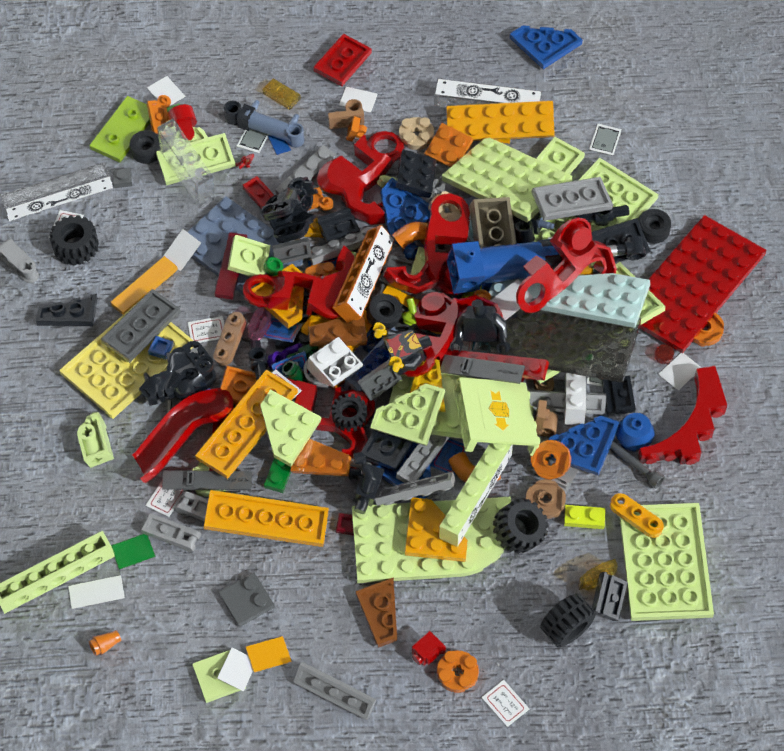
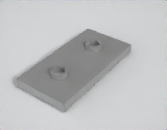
M601 177L535 187L531 191L543 221L611 210L613 208V203Z

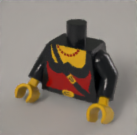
M379 322L375 323L373 327L376 338H381L382 335L384 337L383 341L390 356L389 366H393L394 372L402 375L407 371H415L425 361L423 349L432 346L428 335L417 339L413 330L395 331L385 329V326Z

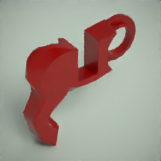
M388 131L377 132L368 140L366 135H363L354 144V155L368 167L361 171L341 155L325 163L319 170L317 176L318 186L324 192L340 195L346 208L351 210L350 212L355 218L371 225L384 224L385 212L375 201L366 204L362 202V198L366 191L377 184V181L380 179L379 177L385 175L394 162L400 159L401 151L404 149L403 142L398 135ZM383 139L391 140L396 144V148L390 153H380L374 146Z
M448 193L436 197L431 204V218L427 225L424 243L425 265L417 275H410L406 271V266L386 268L383 277L394 288L413 294H419L431 288L451 296L463 294H453L446 260L449 253L435 252V244L452 245L465 243L468 238L470 223L469 206L458 195ZM446 203L453 204L460 211V218L452 222L445 220L439 213V207Z
M574 218L568 220L560 226L551 238L550 243L563 258L562 262L554 270L537 255L524 265V269L530 276L522 281L516 292V302L520 309L528 313L539 311L548 301L567 288L592 262H595L593 268L600 274H616L617 267L611 248L601 242L592 240L591 225L586 219ZM540 283L541 291L539 296L534 301L527 303L525 301L527 289L532 284Z
M343 246L337 258L335 268L339 272L326 276L291 271H279L278 276L254 275L244 283L243 295L245 300L254 306L288 310L294 286L309 288L311 292L306 314L311 316L313 311L324 318L336 319L341 316L333 309V306L355 257L346 246ZM257 283H267L273 287L274 292L268 296H259L251 288Z
M431 292L425 295L416 307L415 320L418 329L441 332L442 334L441 337L429 336L432 346L423 349L424 355L427 357L425 363L415 371H407L403 375L408 377L423 375L431 370L435 364V359H442L454 339L458 318L462 313L466 312L468 306H472L474 300H482L484 306H493L496 313L503 318L498 304L478 295L461 299H451L444 293ZM415 333L417 339H419V338H421V337H423V336H426V335H422V334H417V333Z
M288 379L302 390L296 396L295 403L314 412L317 386L299 380ZM341 387L335 388L332 404H334L335 399L339 401V396L341 395L345 398L347 393L348 397H351V394H355V398L360 396L367 406L366 423H363L361 428L357 426L356 431L353 428H350L351 432H347V428L342 431L340 426L337 428L335 423H333L331 407L329 418L321 417V421L315 430L339 434L351 445L349 449H342V452L348 454L353 459V454L361 452L368 441L364 427L375 412L374 400L370 401L363 391H355L353 389L341 392ZM346 408L342 411V415L345 417H353L357 414L354 408Z

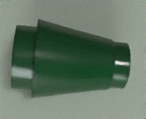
M288 361L283 365L282 373L284 377L308 383L304 371L297 362Z

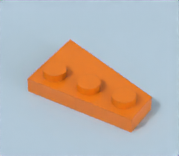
M309 438L291 466L290 471L299 474L348 476L351 457Z

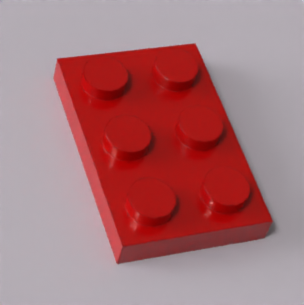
M343 33L313 67L314 72L343 86L370 56L372 48Z

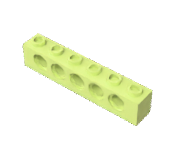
M101 531L0 583V606L4 614L115 557L104 532Z

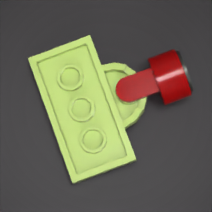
M188 104L176 105L168 111L167 117L171 129L177 132L173 137V147L156 152L166 186L235 167V161L225 133L207 137L204 130L200 127H194L197 119L192 106Z

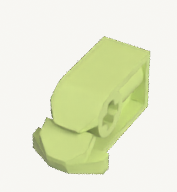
M93 412L87 416L85 422L79 426L77 431L83 459L90 468L114 459L106 431V424L99 412Z

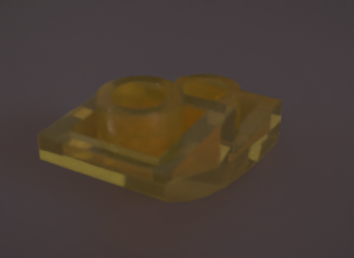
M616 559L603 562L583 574L579 579V590H592L596 588L600 572H607V574L614 576L618 567Z

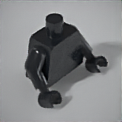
M474 300L472 306H468L466 312L462 313L456 322L454 332L456 339L451 344V351L454 350V344L460 346L459 352L463 349V343L461 342V338H463L464 341L474 342L500 341L496 347L497 352H502V345L505 347V352H508L510 344L506 341V338H508L506 321L496 313L493 306H484L482 300Z
M358 452L353 454L354 463L362 464V467L350 468L348 476L350 480L357 479V489L353 498V502L356 503L354 511L365 514L367 507H372L385 469L366 463L365 454Z

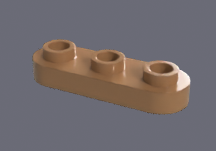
M233 312L227 317L215 348L213 357L221 366H226L233 361L244 332L246 319L240 312Z

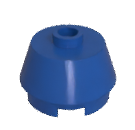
M631 413L619 422L620 425L616 432V437L621 446L626 450L636 452V450L647 447L653 442L655 431L650 420L645 415Z

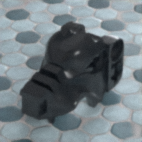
M308 177L293 179L285 189L286 191L270 197L260 211L263 219L269 220L274 230V237L278 243H285L304 237L309 230V225L316 218L314 214L307 213L312 207L313 195L318 193V190L313 188L314 183L309 181Z
M190 341L184 346L178 347L171 353L166 354L168 360L166 371L151 377L145 372L143 374L145 382L139 388V391L149 406L158 404V400L160 403L166 402V397L170 400L176 396L182 401L191 395L206 390L215 383L217 377L213 369V359L198 341ZM190 348H197L198 353L191 352ZM211 372L213 377L210 380H205L204 377Z

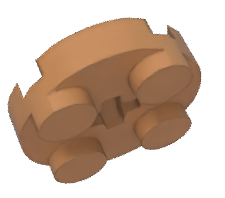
M544 479L535 482L531 488L529 487L526 499L531 500V503L536 502L538 504L537 507H541L544 510L542 511L543 515L551 519L561 514L565 507L566 494L563 488L561 489L558 486V483ZM546 495L548 496V499H551V501H548V503H544L540 499H543Z

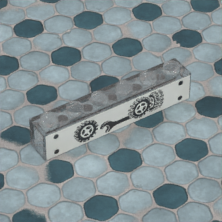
M437 78L434 106L541 101L542 91Z
M103 162L4 193L0 196L9 221L112 189L113 185L107 166Z

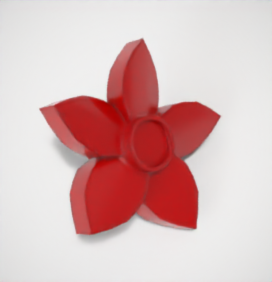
M254 154L242 156L241 161L235 163V166H239L241 169L245 165L249 168Z

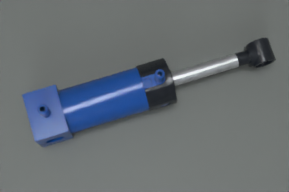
M632 236L623 241L622 244L608 246L611 248L613 256L623 255L631 261L639 260L646 256L641 236ZM545 239L536 242L482 248L479 247L478 241L452 244L446 260L453 294L479 290L481 285L485 283L526 279L530 275L524 269V265L536 255L546 261L553 270L562 262L563 258L550 243L551 239Z

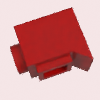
M431 631L412 646V658L418 665H429L439 654L446 653V646Z

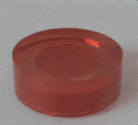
M665 344L658 346L654 354L656 361L661 364L670 363L674 357L673 348Z

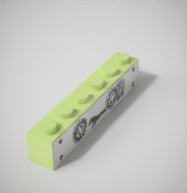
M490 443L439 526V539L458 547L511 458L513 444Z

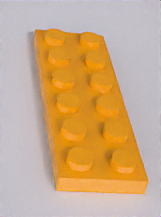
M553 101L446 106L447 125L472 137L473 141H482L485 138L506 140L555 137Z
M266 370L195 455L196 459L228 479L267 431L260 405L269 391L272 390L292 400L298 393V389Z
M210 490L204 529L323 547L329 508Z

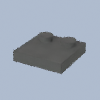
M255 572L219 592L220 597L238 627L275 608L273 601Z

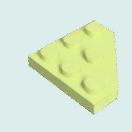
M429 384L420 386L419 389L376 409L370 428L427 446L445 394V389Z
M270 390L260 405L274 458L291 467L317 428L321 417Z

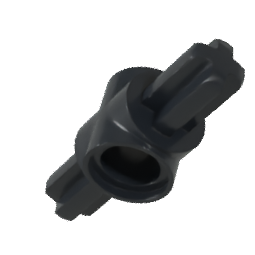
M623 205L613 207L611 210L576 215V218H583L588 222L593 221L598 226H606L616 217L628 216L630 209L629 206Z
M253 336L249 339L250 350L248 354L250 368L255 372L257 381L268 368L266 350L262 348L260 338Z

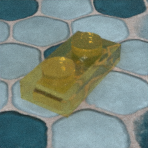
M274 78L262 89L264 95L289 110L301 99L299 93Z

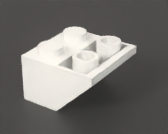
M338 337L308 358L307 369L319 382L334 387L360 369L363 364Z

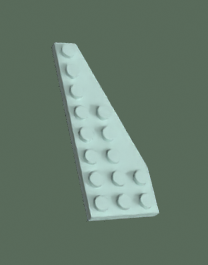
M615 273L578 275L567 288L548 301L540 310L635 328L650 287V280ZM515 280L493 282L489 291L492 299ZM540 283L532 284L527 289L533 297L530 302L539 296L541 291Z

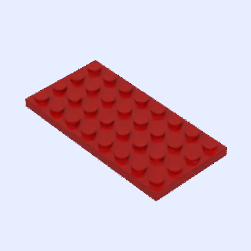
M704 215L648 279L650 280L649 291L665 305V311L641 324L638 328L683 354L694 341V337H697L700 330H703L708 321L712 319L714 313L719 311L765 256L766 249Z

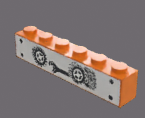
M382 225L367 231L333 306V309L347 323L359 320L363 316L364 309L370 300L372 291L375 289V284L381 275L380 272L386 263L387 256L392 250L395 239Z

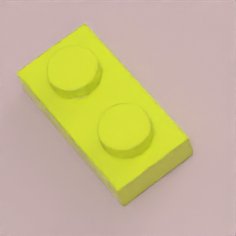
M565 505L564 526L604 529L605 508Z

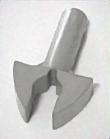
M439 178L434 179L431 197H424L423 199L427 203H430L435 195L445 191V182L440 187L435 188L439 183Z

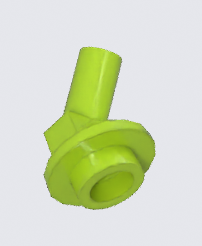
M413 298L406 300L409 311L401 315L402 321L410 326L417 324L415 320V313L417 311Z

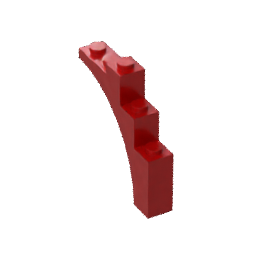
M716 366L696 369L694 377L696 406L690 418L680 430L669 438L657 444L640 448L639 462L642 464H653L657 461H672L676 458L679 459L680 465H692L699 462L702 452L698 440L706 441L712 438L715 428L711 417L718 418L725 415L728 406Z

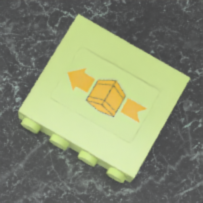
M459 377L454 393L465 451L473 452L477 442L527 445L530 456H533L536 449L539 448L540 438L537 436V424L533 418V406L530 404V392L527 391L526 383L520 382V384Z

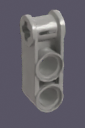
M11 238L0 244V259L13 272L17 273L26 283H34L39 279V272L36 270L35 262Z

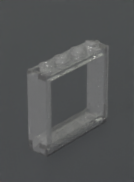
M172 118L157 127L160 152L200 209L214 200L213 176ZM207 173L209 177L203 179L202 174Z

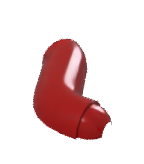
M221 388L198 392L182 400L163 417L136 452L132 454L144 474L140 479L145 484L168 464L196 428L203 424L219 422L231 412L233 398L230 392Z

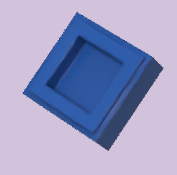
M155 336L148 354L166 360V354L170 353L174 343L171 340Z

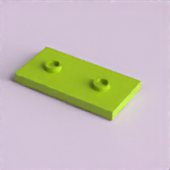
M127 96L89 145L90 149L117 162H121L130 150V140L133 135L144 131L150 124L147 104Z

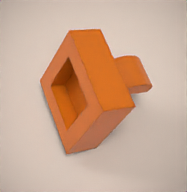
M353 117L348 126L346 140L353 142L355 137L361 138L366 134L367 127L360 125L361 118Z

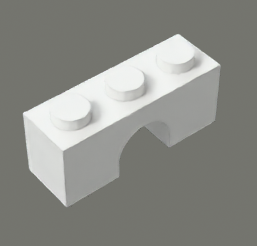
M568 365L565 372L564 424H584L586 413V366Z

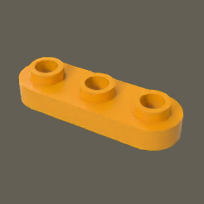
M618 493L611 498V510L650 538H656L662 534L664 524L656 515L625 494ZM621 500L624 504H619L617 501ZM634 512H639L640 515L637 516L634 514ZM654 523L657 527H652L650 524Z

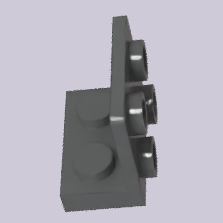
M387 360L357 381L363 393L370 401L379 397L384 391L402 380L398 372L393 371V366H389L390 360Z

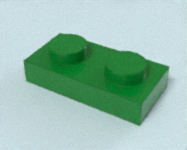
M274 458L264 483V488L283 493L291 474V467Z

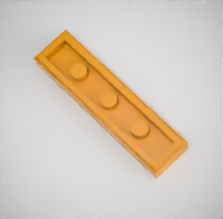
M164 256L111 301V306L124 315L152 289L155 290L178 270L177 266Z

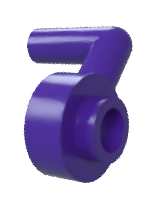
M298 343L285 348L282 352L271 353L267 359L270 369L273 370L272 364L286 359V356L298 352L302 345Z

